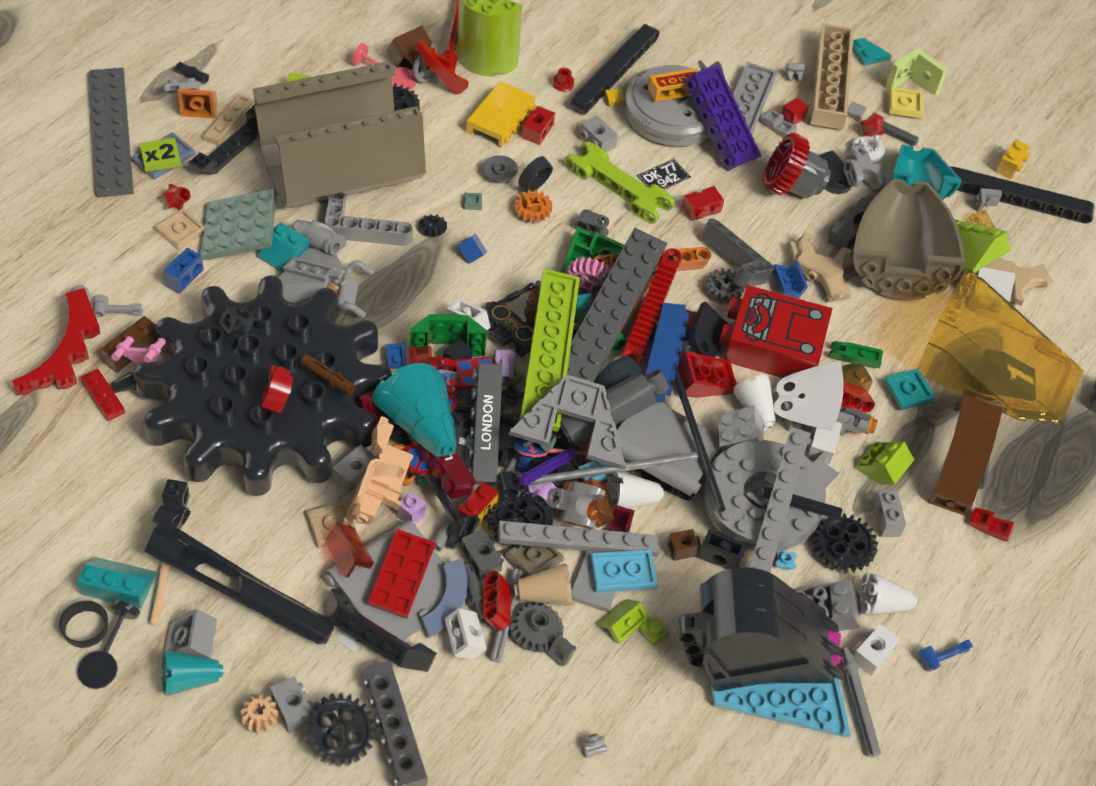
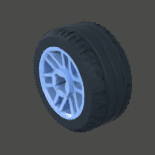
M623 356L604 368L596 377L594 383L605 386V390L637 373L643 375L644 372L633 358Z

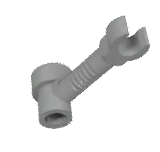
M98 294L93 297L92 305L94 306L93 311L96 317H103L105 312L129 313L135 316H142L143 314L142 304L140 303L123 306L108 305L109 298L107 296Z

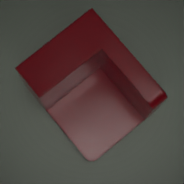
M616 505L609 531L630 533L635 510Z

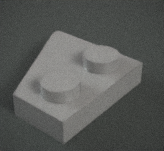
M185 78V82H178V79L168 80V83L164 84L165 91L200 88V84L195 78Z

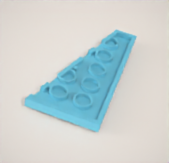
M834 678V683L760 684L718 692L715 691L711 684L715 707L847 738L851 735L839 679Z

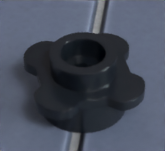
M509 385L508 389L501 391V397H505L508 400V404L518 403L519 398H523L524 394L515 385Z

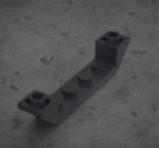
M255 105L246 112L247 123L209 156L199 152L189 161V165L204 173L217 174L259 137Z
M331 588L323 606L330 623L399 667L424 672L430 670L437 655L435 651L420 642L410 646L348 607L350 598L335 588Z

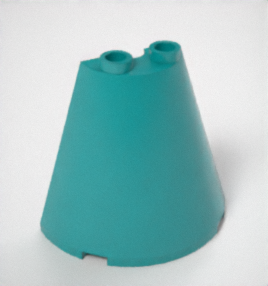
M901 145L893 179L905 180L908 185L914 184L915 181L928 182L942 200L947 197L950 198L957 191L962 182L961 179L935 149L922 148L920 151H914L913 146Z

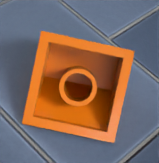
M177 90L181 117L216 118L218 106L216 91Z

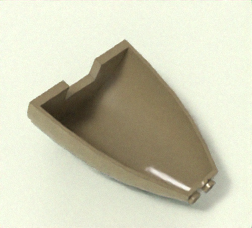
M893 179L878 193L865 211L856 235L853 260L856 272L858 271L862 278L861 280L869 288L872 287L879 291V294L893 299L918 300L924 299L927 295L933 293L939 294L948 288L949 284L958 279L965 265L964 249L958 226L947 205L928 182L915 181L914 184L908 185L905 180Z

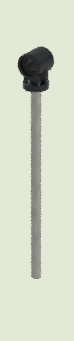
M697 452L626 462L625 470L607 465L549 474L526 487L519 484V476L517 477L515 472L505 471L497 475L498 491L501 498H514L521 489H524V492H529L530 485L698 460Z

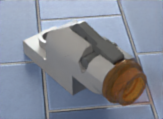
M841 407L836 422L842 423L839 435L844 436L846 430L856 433L874 434L878 419L860 410Z

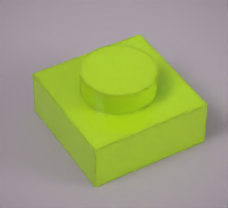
M657 616L640 626V632L652 646L669 636L670 631Z

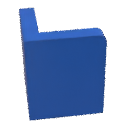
M476 233L461 241L458 245L468 263H472L487 252Z

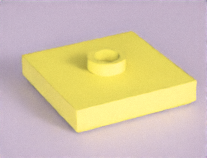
M891 87L889 91V114L922 118L923 92Z

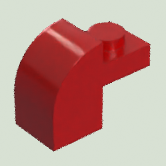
M271 365L268 373V384L262 394L263 408L279 413L282 412L292 386L293 376H290L291 371L283 367Z

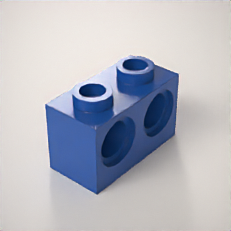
M186 248L163 270L165 284L181 293L204 270L202 255Z

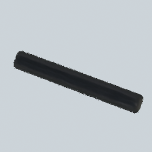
M766 486L763 491V498L770 499L773 488ZM796 494L792 495L790 506L840 519L843 511L841 507Z

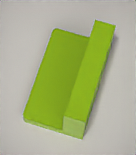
M625 599L602 618L598 625L599 627L607 628L615 643L620 644L648 621L649 617L641 602Z

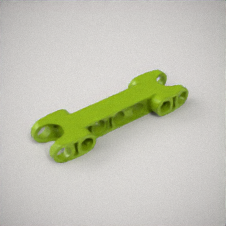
M585 141L580 145V150L584 156L569 154L564 159L566 167L576 176L583 180L589 177L593 178L629 202L631 212L648 223L654 224L660 218L655 208L671 210L675 206V201L668 192L656 184L647 187L609 162L608 153L591 142Z

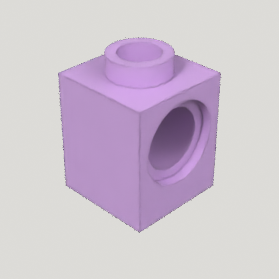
M411 491L401 500V505L397 510V517L403 522L410 519L417 525L426 516V502Z

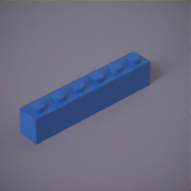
M663 303L646 375L654 370L661 369L670 388L663 394L655 396L656 402L666 403L667 397L671 396L672 393L671 381L675 380L676 375L674 367L679 364L678 352L682 351L683 344L681 338H685L686 327L684 326L689 321V313L686 312V305Z

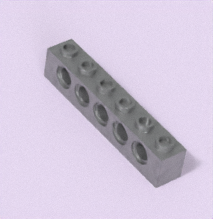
M388 660L366 666L365 675L362 676L364 688H369L370 695H368L370 707H375L376 714H374V719L376 720V727H381L382 734H380L382 747H387L388 754H386L387 764L389 767H393L395 773L392 774L394 786H427V774L391 661ZM385 686L386 689L379 690L377 689V687ZM385 705L392 706L391 709H384L382 707ZM392 724L399 726L396 729L389 728ZM397 744H402L405 747L402 749H397L394 746ZM409 764L411 768L402 769L400 766Z

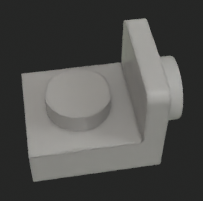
M981 188L974 200V204L977 205V211L982 212L984 205L997 207L1002 196L1001 190Z

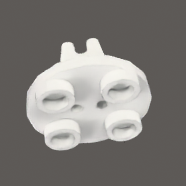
M876 135L874 138L868 136L859 137L852 144V150L856 145L864 147L869 152L872 162L880 161L884 157L885 148L882 140H879V135Z

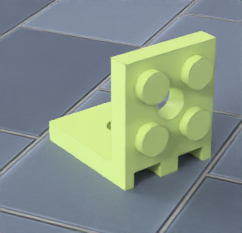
M917 48L911 53L905 54L903 58L891 65L886 89L890 91L891 87L896 88L911 78L932 94L937 95L940 92L948 69Z

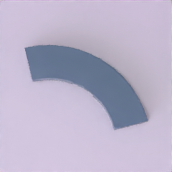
M462 558L442 566L445 576L444 596L432 612L421 618L428 638L446 629L445 618L458 608H462L467 592V573Z

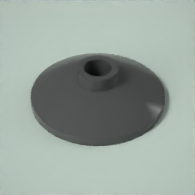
M496 155L484 162L483 171L491 180L504 182L516 176L518 166L510 157Z

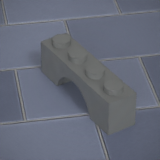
M869 193L865 198L862 197L856 207H852L846 216H842L838 224L830 228L827 242L839 250L843 247L849 249L854 244L858 232L854 225L861 223L865 211L875 196Z

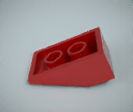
M687 351L679 357L677 367L687 396L699 398L734 394L733 388L737 383L729 360Z

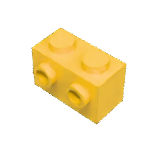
M1015 139L1003 156L996 172L1012 179L1016 172H1020L1023 164L1028 160L1030 146Z

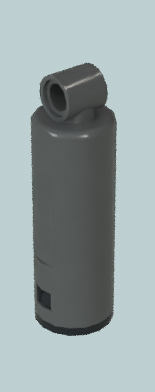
M661 369L654 370L645 377L641 373H637L606 390V399L609 401L612 420L615 421V425L656 403L655 396L663 394L670 388ZM562 414L559 431L567 446L573 449L591 439L594 423Z

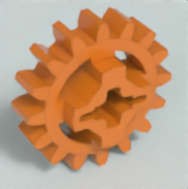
M528 190L527 194L522 192L521 196L517 195V200H515L514 204L515 213H518V217L523 216V221L529 219L530 223L533 220L539 223V219L545 221L546 217H550L553 207L552 200H549V195L544 196V192L539 194L537 190L534 192Z

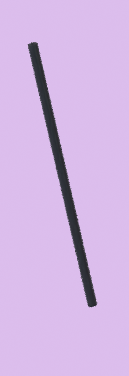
M675 366L676 375L674 382L717 510L718 512H724L726 508L678 367Z

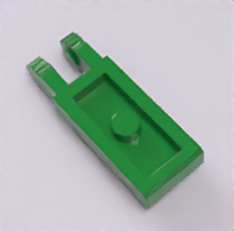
M833 341L831 343V349H833L829 353L831 359L844 360L880 369L883 350L850 342Z

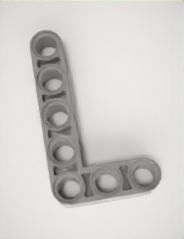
M346 195L329 199L325 225L331 227L338 234L345 235L346 240L408 246L412 243L413 227L410 223L345 216Z

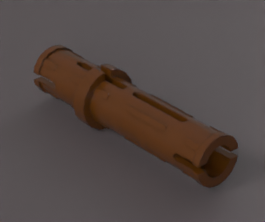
M309 354L302 358V366L329 382V385L333 388L340 389L348 396L354 392L356 385L346 380L341 373H336Z

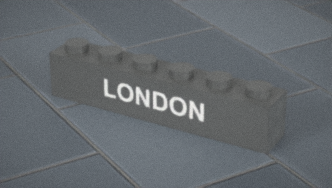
M479 363L472 373V380L475 381V388H472L471 400H474V407H471L470 419H473V427L469 429V439H472V445L468 448V458H471V462L467 468L475 478V484L478 485L482 481L490 486L497 482L503 365Z

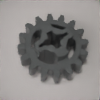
M721 268L720 272L715 269L714 273H709V277L706 280V290H709L708 295H714V300L719 298L721 303L723 300L730 303L732 297L741 299L745 288L733 282L737 271L732 273L731 269L725 271L724 268Z

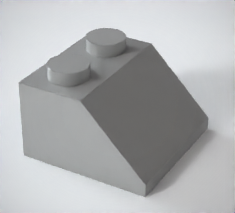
M196 609L170 621L164 652L173 651L210 658L213 652L212 646L216 634L217 619Z

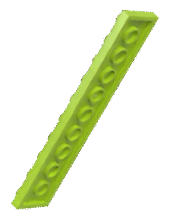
M543 269L520 420L567 374L580 277ZM556 413L552 431H559L562 413Z

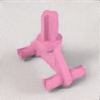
M127 336L123 342L116 346V351L111 357L113 360L118 361L124 355L136 363V366L142 362H154L161 353V348L166 344V341L163 338H159L149 348L130 347L134 339L131 336Z

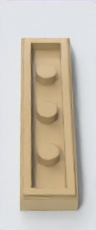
M237 94L203 135V140L219 146L254 104L253 99Z

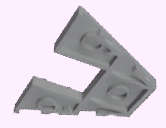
M566 374L509 432V435L548 446L556 413L559 412L594 423L586 456L587 459L624 470L627 466L622 455L621 442L617 437L618 432L615 421L612 420L610 413L611 407L606 399L605 386Z

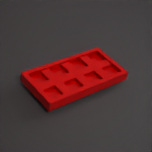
M397 529L367 605L407 619L436 543Z

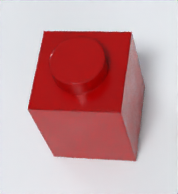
M796 97L783 105L781 114L784 115V121L794 125L806 118L809 106Z

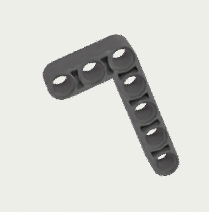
M713 218L707 221L701 236L740 267L733 278V282L742 288H746V285L757 286L765 284L773 272L774 266L721 222Z

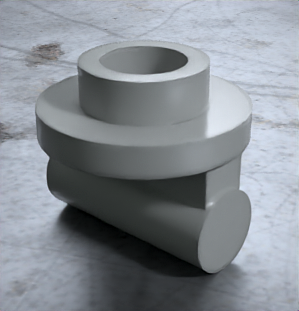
M598 733L587 735L586 740L582 742L586 758L608 751L604 737L599 736Z

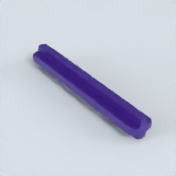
M569 448L520 475L518 478L519 484L526 487L577 458V450Z

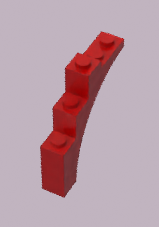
M85 288L66 293L69 306V321L64 338L56 351L41 366L22 377L12 380L17 396L27 395L41 388H49L53 384L57 385L58 390L68 389L77 384L72 364H79L89 359L84 339H92L101 334L99 323Z

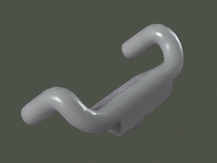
M355 260L347 265L345 273H343L342 279H345L346 283L340 287L338 307L339 311L350 310L362 319L365 317L366 312L355 305L359 282L351 278L350 274L355 268H359L371 276L374 270L364 262Z

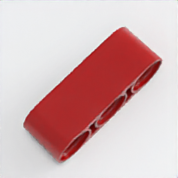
M843 381L842 407L860 410L864 413L874 409L876 404L865 388Z
M494 570L489 572L484 579L483 618L497 631H502L509 626L511 621V583L498 571Z

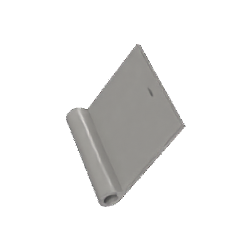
M656 402L654 405L624 420L617 430V437L621 442L623 458L628 462L697 452L698 460L640 468L689 496L692 493L696 495L701 486L698 482L705 471L687 418L662 403ZM697 423L709 461L711 462L720 448L719 435Z
M407 519L326 571L327 576H325L328 585L335 588L340 587L361 615L402 641H405L424 628L421 618L432 612L439 605L445 593V576L442 569L445 563L434 550L407 619L367 605L396 530L400 529L426 539L410 519ZM467 592L465 600L469 598V594Z

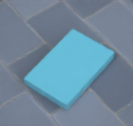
M651 550L591 553L590 555L596 593L657 589L658 587Z

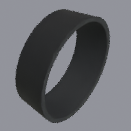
M545 156L534 159L521 173L518 185L527 191L531 190V192H534L548 180L553 171V166Z
M89 600L79 601L71 604L63 611L59 620V629L71 645L78 648L92 647L105 637L108 630V615L104 607L97 602ZM81 612H95L105 621L102 631L89 640L77 641L66 635L68 622L72 617Z

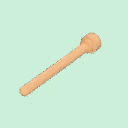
M163 562L150 617L151 625H157L159 622L170 566Z

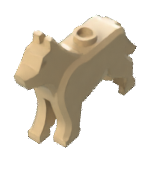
M806 231L799 237L797 244L794 241L790 242L789 248L793 261L799 262L803 275L808 280L820 282L827 293L829 302H832V300L850 299L852 292L843 281V273L847 267L852 266L854 263L853 258H850L852 250L843 247L835 258L817 254L809 243L812 234Z
M999 257L984 267L1015 273L1012 294L1007 306L1011 310H1014L1016 304L1023 305L1025 300L1023 295L1029 289L1035 286L1049 287L1054 282L1049 276L1048 270L1044 268V264L1036 267L1021 268L1014 262L1006 261ZM978 271L975 273L968 272L967 279L969 281L966 285L967 288H971Z

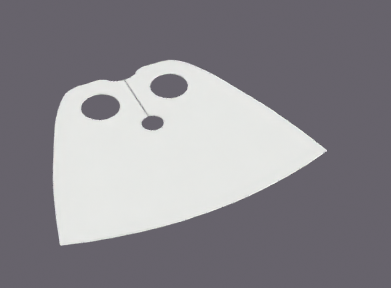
M840 361L812 367L781 379L777 384L776 391L779 393V398L774 404V412L791 421L832 430L838 418L843 398V373ZM787 382L795 384V389L789 392L785 391L783 387ZM804 393L805 397L799 398V394ZM790 401L793 407L789 411H784L781 409L783 402Z

